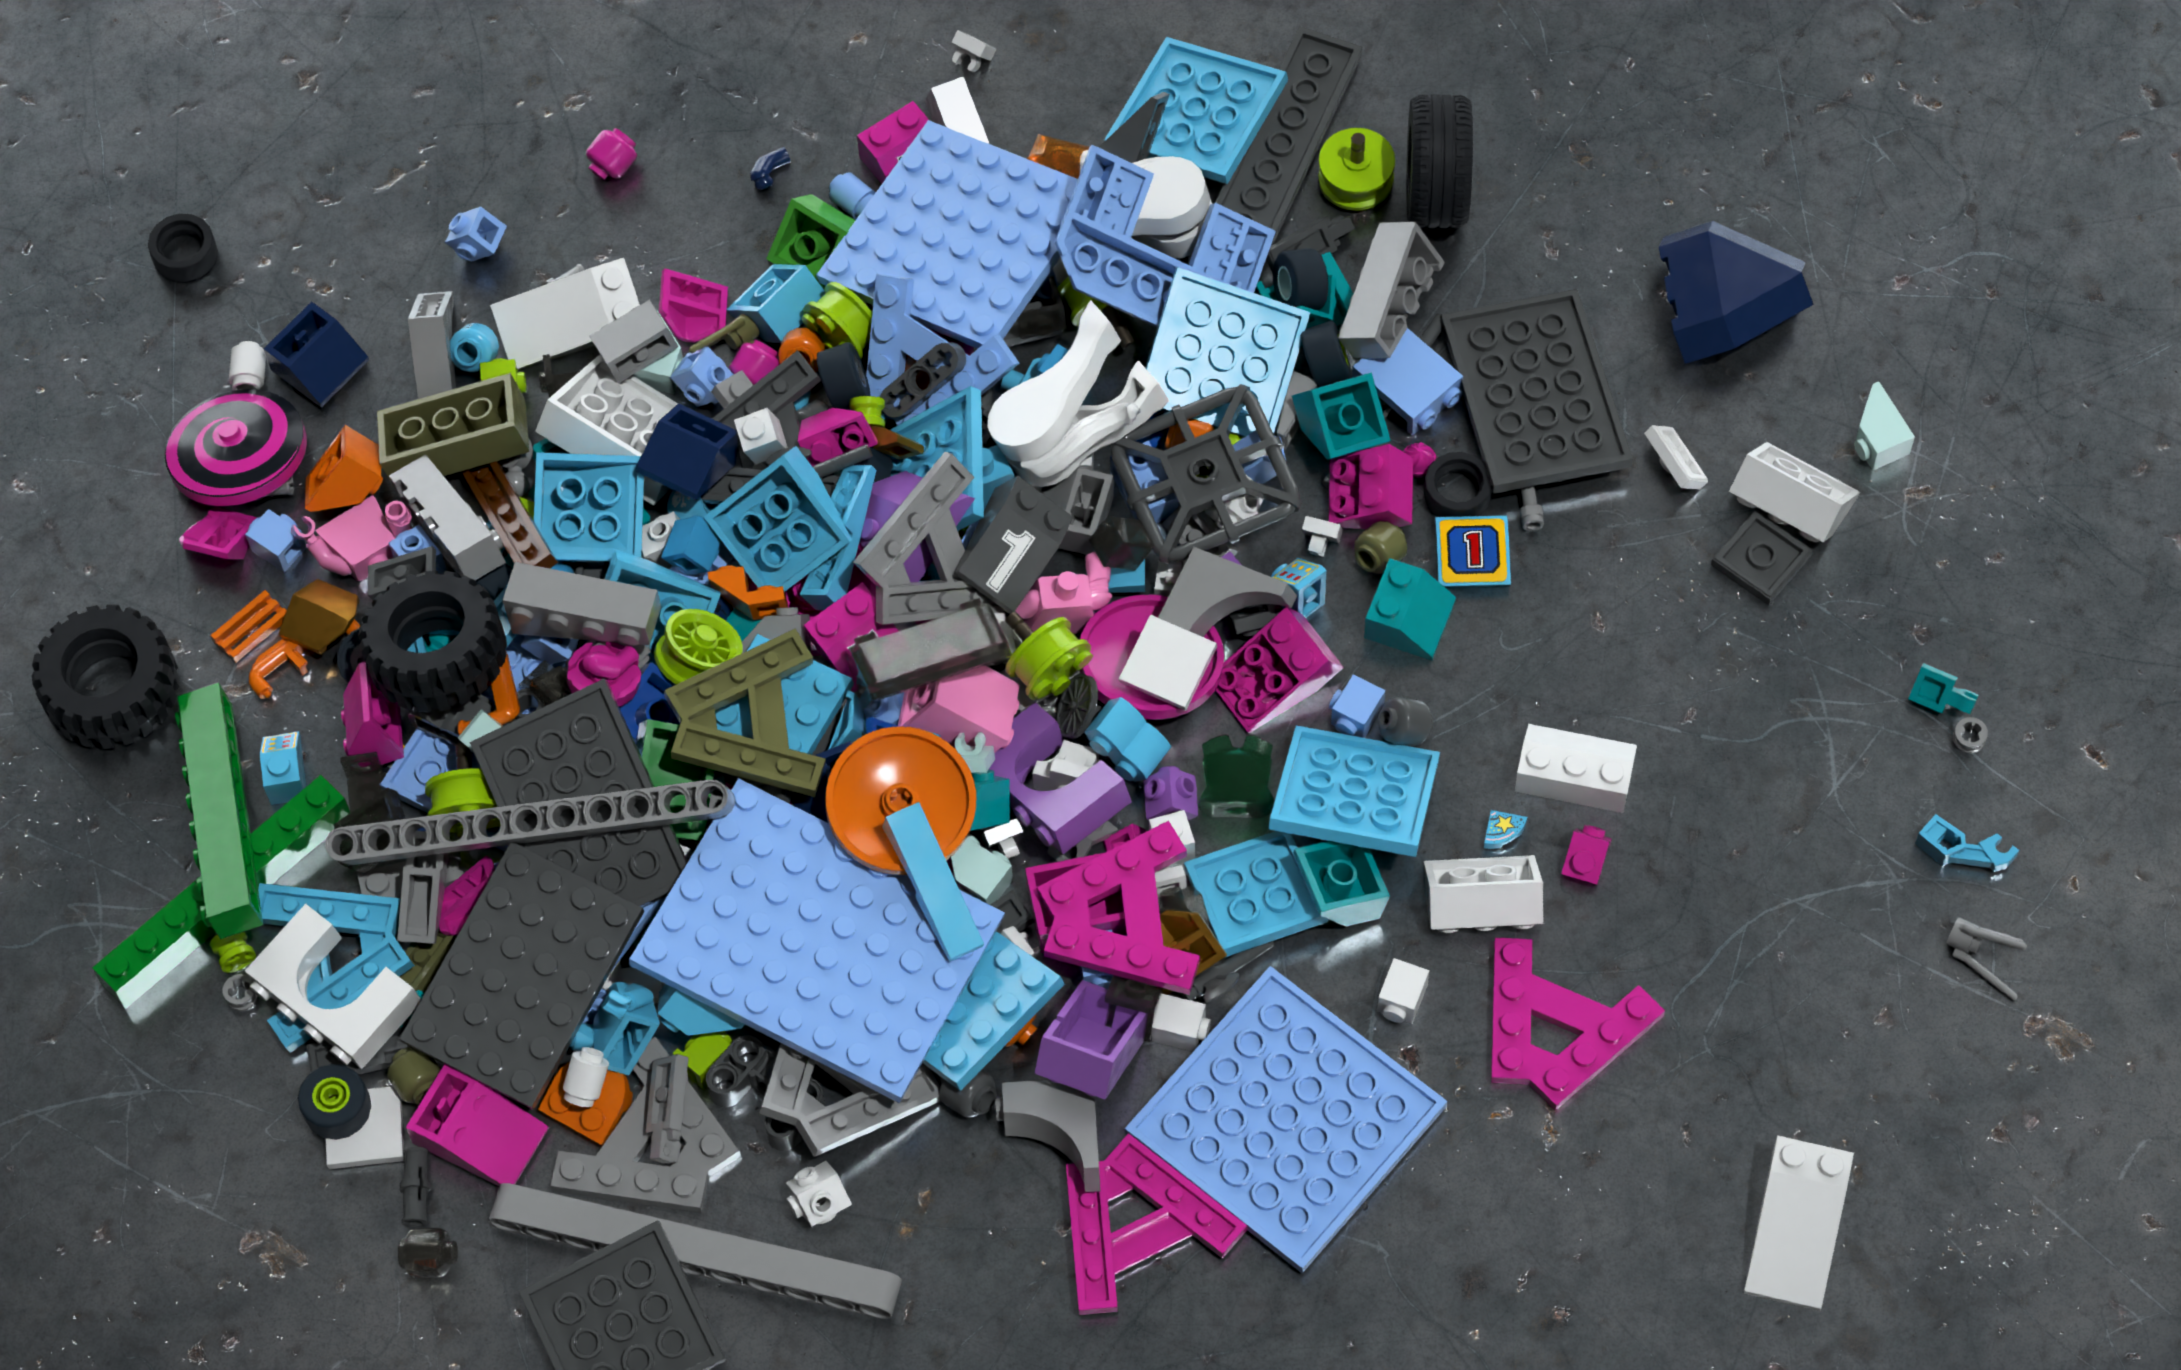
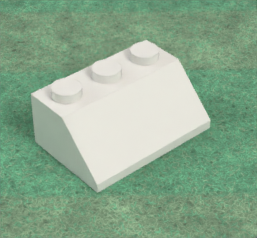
M1768 442L1746 455L1729 492L1737 496V500L1741 504L1750 508L1758 507L1768 512V517L1781 525L1790 524L1800 530L1801 536L1813 542H1825L1833 536L1860 494L1858 490Z
M1528 724L1517 771L1515 792L1624 813L1637 745Z
M1535 855L1423 861L1427 913L1431 930L1437 929L1439 932L1452 933L1458 931L1459 928L1474 927L1480 931H1490L1496 929L1497 926L1511 925L1517 929H1528L1533 927L1534 924H1543V881Z

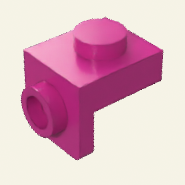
M1584 825L1583 830L1576 828L1573 831L1561 874L1597 885L1608 848L1612 841L1611 838L1604 836L1606 831L1591 825Z

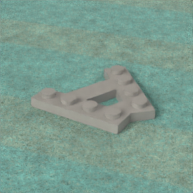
M944 452L853 561L876 585L877 623L892 624L1007 612L955 574L965 549L949 508L975 477L952 453ZM925 538L941 580L910 582L903 563Z
M655 1036L650 1040L632 1070L643 1086L641 1092L596 1156L558 1150L550 1187L554 1192L702 1213L709 1177L741 1155L736 1145L689 1081H687L683 1108L684 1119L680 1131V1138L685 1146L679 1153L678 1161L672 1163L670 1167L638 1162L652 1142L651 1134L646 1133L652 1063L655 1059L669 1056Z
M780 1043L759 1114L796 1126L813 1156L816 1157L940 1102L941 1086L931 1070L923 1064L903 1099L898 1103ZM814 1064L822 1068L854 1093V1095L825 1107L806 1092Z

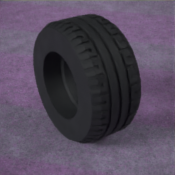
M1419 94L1411 99L1409 107L1406 174L1408 222H1416L1419 227L1428 226V228H1436L1439 226V228H1448L1450 226L1451 228H1460L1469 221L1473 166L1472 104L1463 95L1440 96L1439 94H1431V96H1428V94Z

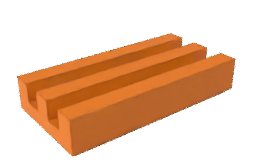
M264 590L210 636L213 642L237 663L282 625L287 610L282 608L279 602L272 599L270 594ZM273 612L276 613L271 619H269L265 624H263L259 629H257L258 625L263 620H265ZM251 634L247 639H245V640H244L241 644H239L235 649H232V648H231V647H232L233 645H235L239 640H241L245 635Z

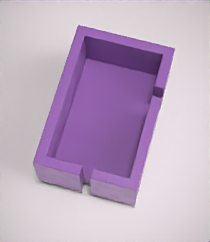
M1082 980L1058 1013L1056 1020H1053L1042 1036L1034 1074L1048 1078L1054 1083H1061L1078 1089L1087 1095L1106 1099L1145 1040L1152 1005L1120 994L1116 1004L1112 1028L1108 1027L1106 1024L1114 991Z

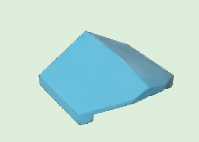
M847 691L845 698L847 701L828 750L849 741L853 743L867 734L862 702L854 692Z

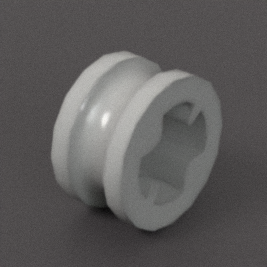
M1963 718L1955 727L1953 742L1959 750L1965 753L1978 752L1986 742L1988 729L1978 718ZM1965 729H1970V733L1973 730L1978 733L1975 742H1971V738L1968 741L1963 738Z
M235 974L229 977L222 988L223 996L228 1005L237 1011L251 1009L259 999V996L251 988L249 989L253 981L246 974ZM239 986H244L246 989L244 992L245 997L242 999H238L235 995Z

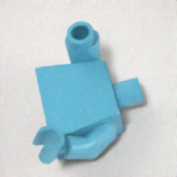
M615 982L609 987V993L595 1015L593 1024L582 1023L569 1047L574 1051H581L583 1047L597 1049L603 1052V1058L608 1060V1070L630 1075L659 1027L660 1022L654 1006L652 991L637 983Z

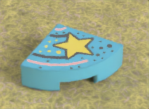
M1491 810L1484 848L1498 849L1519 837L1525 829L1527 817Z

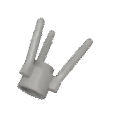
M1959 917L1947 940V945L1955 948L1952 956L1964 961L2011 1000H2016L2018 996L2014 991L1968 955L1970 951L1977 953L1984 939L2020 950H2026L2027 945L2022 939L1982 928Z

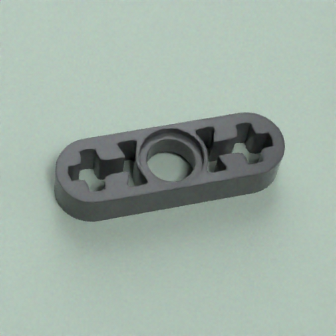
M953 342L941 343L933 347L882 391L880 398L885 400V408L882 411L889 417H903L911 414L958 372L962 371L966 364V354L963 348ZM951 352L952 357L949 360L951 365H944L938 369L933 366L941 364L946 359L945 353ZM920 370L927 372L930 378L929 386L925 390L920 389L916 384V375ZM907 391L912 394L906 395L900 400L901 407H894L893 403L897 400L895 395L905 394Z

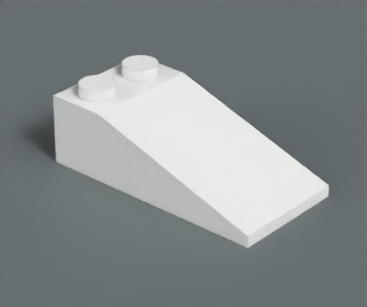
M624 258L583 270L490 305L508 360L515 359L518 370L595 346L589 337L590 335L630 312L633 308L640 306Z
M1777 1135L1772 1151L1744 1294L1821 1311L1846 1196L1853 1152Z

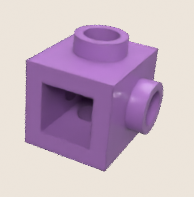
M1166 766L1160 768L1157 773L1149 776L1146 780H1143L1147 820L1185 810L1188 821L1198 816L1197 787L1194 775L1183 772L1175 766Z

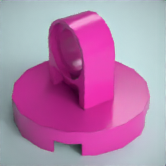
M593 642L584 644L573 653L568 662L567 683L571 693L606 679L618 706H623L633 699L640 687L641 671L638 667L639 661L637 660L618 678L608 679L595 676L583 668L584 656L589 652H603L616 655L625 646L616 642H606V645L592 646Z

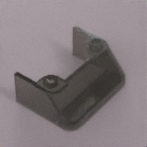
M980 598L960 604L959 612L879 638H876L875 632L855 638L856 646L849 648L845 653V657L863 710L870 708L878 700L994 663V666L1002 665L1012 656V653L990 604H981Z

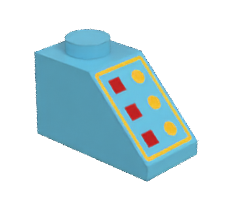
M1297 558L1289 565L1286 563L1280 565L1272 573L1271 577L1288 583L1296 593L1297 598L1291 609L1303 614L1305 618L1325 604L1327 570L1322 565Z
M300 732L263 737L260 762L264 790L271 805L287 803L306 787Z

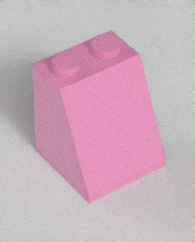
M946 645L907 678L898 726L913 727L941 735L940 738L947 741L954 748L955 739L959 733H964L965 742L969 746H976L975 737L978 732H983L986 738L985 746H994V753H996L999 749L1006 748L1013 738L1014 729H1012L1014 715L1019 708L1017 697L1020 684Z

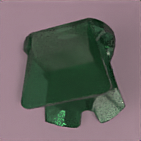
M1227 734L1219 735L1203 743L1204 758L1202 763L1207 787L1199 799V810L1212 818H1263L1271 814L1275 800L1268 789V782L1272 766L1271 753L1273 745L1251 734L1246 736L1241 747L1232 746Z

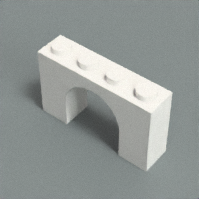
M305 904L245 970L246 974L253 981L249 987L263 1000L267 1001L271 997L277 1001L279 1005L276 1009L292 1023L297 1018L306 1025L303 1030L314 1041L320 1044L325 1040L333 1047L330 1052L347 1066L352 1061L359 1068L363 1069L419 1005L421 998L413 987L389 968L385 967L356 1000L344 1007L322 1009L310 1004L307 997L309 978L314 969L337 945L342 937L329 921Z

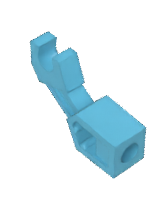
M1937 814L1918 833L1915 842L1918 847L1941 866L1956 863L1990 868L1993 872L2006 869L2019 853V849L2013 845L2006 853L1997 851L1996 846L2000 844L2002 839L1999 834L1979 842L1978 845L1966 844L1965 834ZM1945 839L1953 848L1947 850L1940 843Z

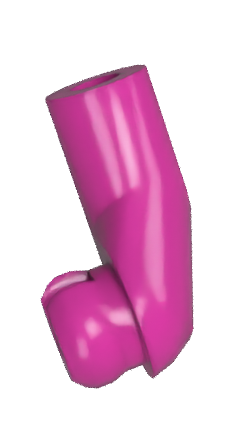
M627 645L616 655L603 652H589L584 656L582 664L587 672L595 676L615 679L639 659V654L632 646Z

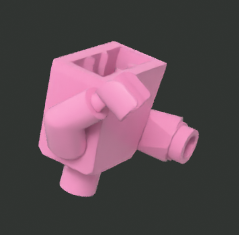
M372 495L361 504L355 505L316 530L314 521L310 517L303 516L302 520L307 524L308 532L303 534L299 532L295 525H292L291 533L297 539L306 540L307 549L323 569L342 576L351 575L356 581H363L368 578L369 565L394 558L389 542L394 540L401 532L412 529L410 526L412 514L403 502L392 501L386 506L384 517L376 498Z
M1092 552L1085 556L1086 575L1065 571L1059 576L1037 578L1015 612L1033 631H1036L1055 618L1065 617L1071 623L1070 631L1073 634L1082 633L1089 619L1094 616L1093 611L1106 606L1112 599V594L1108 592L1111 565L1107 561L1105 553Z

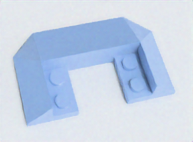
M1094 145L1089 147L1055 240V245L1074 290L1155 327H1158L1174 271L1177 267L1254 293L1276 233L1275 230L1220 204L1213 203L1209 206L1189 264L1183 263L1131 238L1154 173Z

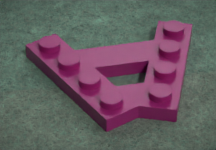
M1169 821L1037 887V893L1053 919L1044 948V957L1190 995L1199 967L1200 955L1163 946L1155 872L1187 857V850ZM1121 890L1127 936L1091 927L1089 906Z
M1495 938L1491 1083L1530 1085L1556 1111L1664 1017L1665 1010L1639 985L1614 1007L1610 1008L1533 975V939ZM1531 1015L1577 1034L1579 1037L1558 1055L1532 1045Z
M1129 1133L1104 1161H1099L1100 1191L1085 1192L1082 1176L1075 1164H1066L1079 1315L1118 1312L1115 1274L1191 1236L1197 1238L1223 1259L1247 1231L1245 1223ZM1134 1189L1158 1208V1210L1111 1233L1109 1201Z

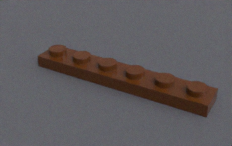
M499 461L461 471L514 563L519 562L549 569L558 563Z

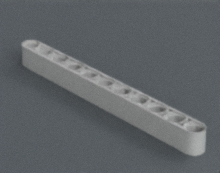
M704 780L339 827L328 834L325 840V848L331 858L346 865H357L505 846L512 842L521 844L722 818L733 810L735 797L733 792L717 780ZM714 790H721L723 801L718 807L709 808L707 805L708 795ZM677 795H684L686 799L684 809L678 813H672L670 810L672 798ZM646 799L649 804L647 813L643 817L635 818L633 814L635 803ZM604 804H609L612 809L610 818L605 822H598L596 818L598 808ZM572 809L575 814L572 824L567 827H561L559 822L561 813L564 810ZM529 814H536L538 819L536 827L532 831L525 832L522 826L524 818ZM498 818L501 824L499 832L495 836L488 837L486 833L488 822ZM461 823L464 828L463 835L459 840L453 842L449 837L450 829L453 825ZM423 827L426 829L427 838L423 844L415 846L413 835L416 830ZM387 832L390 836V843L386 849L379 851L376 846V840L382 833ZM351 837L353 848L350 853L342 856L340 844L345 838Z
M510 1183L500 1184L488 1220L491 1225L501 1230L594 1252L658 1220L661 1222L684 1272L687 1274L881 1319L892 1317L902 1282L899 1276L888 1271Z

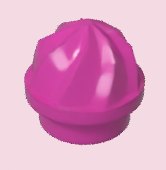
M1420 442L1411 444L1403 450L1404 453L1413 457V477H1425L1429 466L1436 460V454L1433 449Z

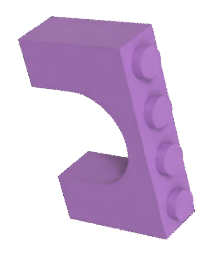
M1036 702L1013 718V738L1006 748H1001L995 753V761L989 768V770L994 771V776L1010 779V807L1013 809L1014 815L1019 819V822L1025 827L1031 825L1044 845L1047 847L1053 845L1062 854H1065L1132 802L1124 779L1102 760L1062 788L1051 791H1037L1024 786L1025 779L1035 767L1037 760H1045L1061 748L1064 740L1058 722Z

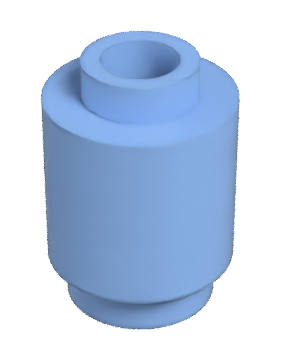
M851 172L837 175L829 186V199L854 219L858 218L876 193Z

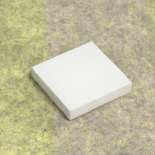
M1150 615L1119 677V681L1186 711L1217 649V643Z
M393 1086L367 1089L371 1100V1110L368 1120L359 1131L350 1137L342 1139L326 1138V1163L328 1169L404 1161L402 1099Z

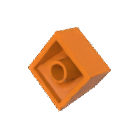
M345 425L306 477L305 509L315 512L361 504L368 494L374 495L383 481L381 476L382 467L379 461V445Z

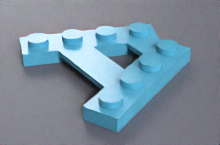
M259 883L258 891L263 924L286 926L296 913L307 904L329 921L337 932L359 934L362 949L361 955L332 974L328 953L314 969L307 986V997L310 1004L322 1009L344 1007L356 1000L385 967L389 968L397 976H401L415 966L396 940L399 925L400 898ZM278 1012L267 1020L289 1053L311 1039L303 1030L306 1025L298 1018L292 1023Z

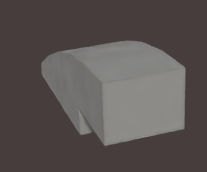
M415 831L413 835L415 846L425 842L427 832ZM449 853L406 858V867L403 866L397 941L436 944Z

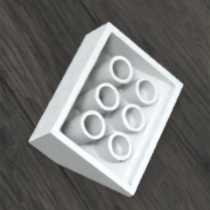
M598 355L547 400L535 432L570 454L642 456L658 421L678 403L633 375L618 383L602 356ZM644 476L643 500L655 505L671 488Z

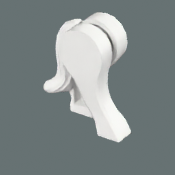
M1088 150L1083 151L1080 156V172ZM1174 156L1154 157L1134 162L1133 164L1154 173L1131 238L1173 258L1191 256L1209 206L1212 204L1201 169L1192 161ZM1060 257L1053 267L1058 284H1061L1068 277Z
M1091 300L1080 317L1077 335L1064 357L1039 376L1031 378L1004 392L995 401L988 414L987 428L993 440L1006 456L1016 475L1031 486L1044 487L1054 485L1068 478L1087 456L1103 447L1116 443L1129 432L1144 424L1155 412L1161 410L1169 402L1159 382L1140 361H1137L1130 371L1126 386L1118 397L1101 405H1081L1096 382L1107 355L1121 342L1111 322Z

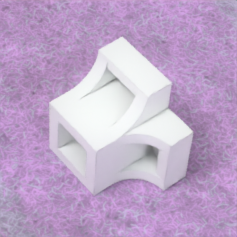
M1063 740L1061 749L1054 758L1047 761L1037 760L1032 773L1034 789L1051 791L1070 784L1099 762V754L1091 747Z

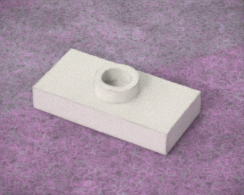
M1652 425L1644 433L1660 456L1659 462L1661 466L1672 474L1680 488L1700 490L1708 483L1707 477L1673 427Z

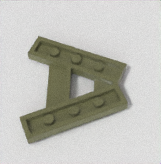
M796 628L664 690V697L680 722V727L671 750V759L811 797L816 796L826 759L789 749L781 679L813 664V656ZM748 695L753 739L718 730L715 710Z

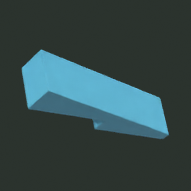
M852 465L844 468L831 495V500L852 541L808 574L800 596L815 610H825L848 592L854 567L853 561L856 558L876 475V469L872 465Z
M920 802L886 816L882 828L916 890L915 898L949 962L983 947L984 942Z

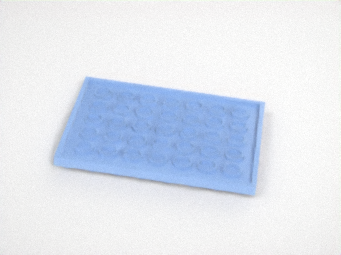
M738 778L731 790L735 797L733 810L725 817L713 819L630 957L629 965L900 1103L1001 924L1005 912L960 890L984 942V946L949 962L915 898L916 890L908 875L881 873L862 865L840 846L830 829L829 823Z

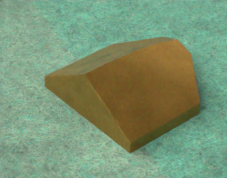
M316 579L292 595L279 631L280 638L318 654L324 653L327 650V646L344 634L355 619L357 605L359 604L358 595Z
M1166 910L1160 914L1163 946L1200 955L1196 976L1227 956V953L1198 912ZM1158 987L1162 994L1168 995L1173 992L1172 990Z

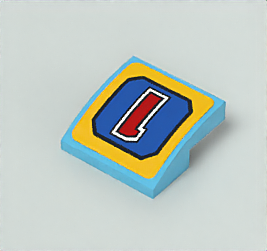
M1507 515L1435 517L1437 577L1440 584L1445 588L1511 585Z

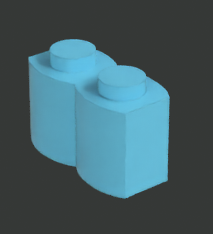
M1122 697L1109 700L1084 732L1090 740L1091 748L1102 756H1109L1115 764L1116 772L1128 781L1146 780L1171 748L1167 739L1156 728L1147 723L1141 713Z

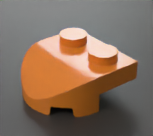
M568 1062L555 1075L538 1110L603 1145L615 1129L623 1112H627L632 1104L633 1093L630 1091L628 1079L625 1074L607 1070L600 1098L594 1101L592 1107L577 1106L564 1099L565 1091L563 1090V1084L570 1064Z

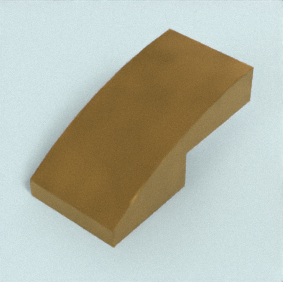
M870 426L878 440V444L873 446L875 450L899 460L924 452V446L914 440L886 428Z

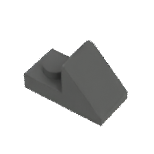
M431 546L369 565L368 596L374 600L379 593L384 595L387 592V587L395 581L399 584L406 580V576L412 574L422 576L425 575V571L436 570V549Z

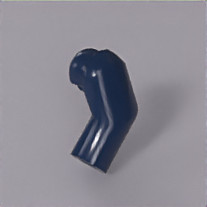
M785 147L768 153L756 161L750 173L751 181L754 180L758 190L765 189L773 184V179L769 173L791 162Z

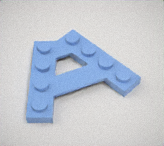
M887 274L876 275L866 373L870 396L880 397L882 391L905 372L906 355L918 361L936 345L949 343L910 317L914 279ZM994 335L970 356L966 354V364L962 371L958 372L911 414L903 417H889L883 411L882 414L899 425L969 386L981 390V395H983L1020 363L1002 337ZM951 352L945 353L946 359L941 364L933 366L938 369L944 365H951L949 361L952 357ZM907 391L905 394L895 395L897 400L893 403L894 407H901L900 400L906 395L912 394Z

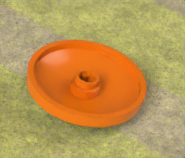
M898 726L872 731L854 741L843 751L835 762L828 778L825 807L827 820L835 839L854 860L881 873L907 875L882 828L885 817L920 802L947 861L962 846L971 830L977 798L971 771L965 760L953 746L931 732L913 727Z

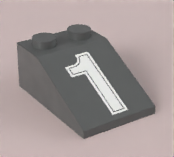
M1016 476L994 489L984 510V518L979 520L955 574L1011 614L1015 612L1061 545L1073 516L1022 478Z

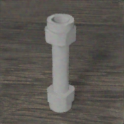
M1535 486L1520 488L1523 507L1520 509V517L1523 529L1527 531L1539 530L1544 526L1542 506L1537 504Z

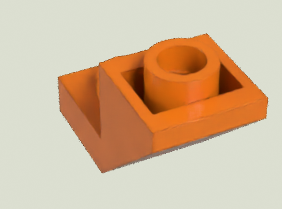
M727 565L718 568L716 571L708 572L711 588L721 593L720 596L729 605L752 620L776 615V608H788L783 586L766 585L757 588L756 591L749 592V584L744 566Z

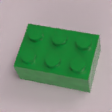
M647 719L639 723L636 746L654 787L713 780L714 770L671 759V750L680 727L679 724ZM711 793L707 797L708 807L710 803ZM677 795L672 798L670 802L672 813H678L684 809L686 805L685 796ZM707 820L671 825L679 841L697 844L700 843L705 834Z

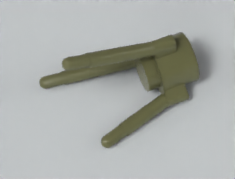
M741 314L727 326L691 346L689 352L694 353L704 347H711L723 339L729 347L736 350L743 343L753 344L754 339L759 336V329L749 316Z

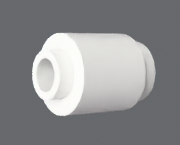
M243 341L231 349L229 383L232 385L233 391L242 389L260 390V387L264 385L266 355L258 343Z
M583 1047L581 1051L572 1053L563 1084V1090L565 1091L564 1099L581 1107H592L594 1101L600 1098L609 1067L608 1060L603 1058V1052L594 1048Z

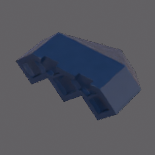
M1711 221L1665 236L1659 245L1661 260L1666 263L1669 270L1668 276L1664 277L1668 302L1670 305L1672 304L1676 314V318L1671 319L1673 333L1685 364L1734 349L1814 305L1802 274L1806 262L1717 222Z

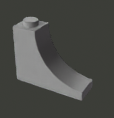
M453 291L418 294L408 317L418 399L456 388L454 363L450 351L454 307Z
M1193 547L1158 618L1204 637L1214 624L1238 609L1258 604H1275L1292 608L1297 595L1288 583Z
M1050 1080L1003 1082V1098H995L996 1120L1004 1121L1005 1136L1032 1138L1054 1146L1068 1156L1075 1164L1082 1176L1085 1192L1100 1191L1095 1096L1087 1095L1083 1091L1061 1083H1054Z

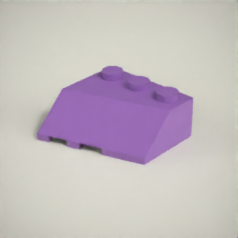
M903 471L873 483L860 537V543L864 548L923 477ZM961 493L949 509L956 526L975 498ZM925 538L903 563L910 582H919L933 562Z

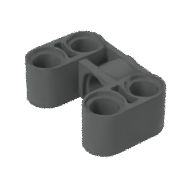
M744 1034L737 1037L709 1068L706 1074V1083L711 1100L720 1107H731L737 1104L751 1087L764 1096L777 1051L753 1034ZM754 1052L758 1054L752 1061L740 1060L741 1056L745 1053ZM811 1077L806 1092L816 1097V1100L825 1106L822 1087L817 1080ZM730 1080L734 1082L728 1089L720 1090L716 1088L720 1081ZM765 1116L764 1126L768 1141L773 1148L779 1151H788L797 1146L803 1139L794 1125L786 1133L774 1132L773 1130L777 1125L785 1122Z

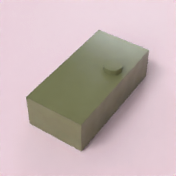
M511 373L377 411L379 461L388 478L392 473L425 454L441 474L446 476L529 452L525 398Z

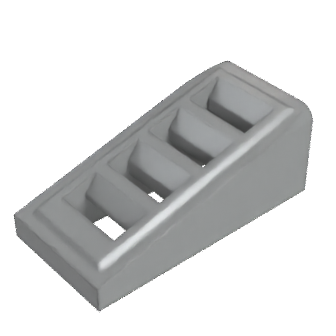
M1296 371L1292 373L1277 428V436L1281 437L1284 451H1286L1300 428L1291 395L1317 388V384L1313 379Z

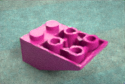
M1285 607L1224 662L1221 679L1216 691L1246 731L1251 733L1316 693L1344 667L1304 615Z
M446 1064L443 1065L406 1126V1130L414 1145L426 1148L430 1153L497 1186H500L502 1183H517L549 1129L548 1125L490 1087Z

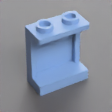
M1408 328L1390 358H1362L1352 369V378L1372 372L1378 396L1407 421V431L1411 435L1417 433L1421 428L1423 430L1429 428L1436 420L1438 413L1445 407H1453L1462 396L1461 380L1463 375Z

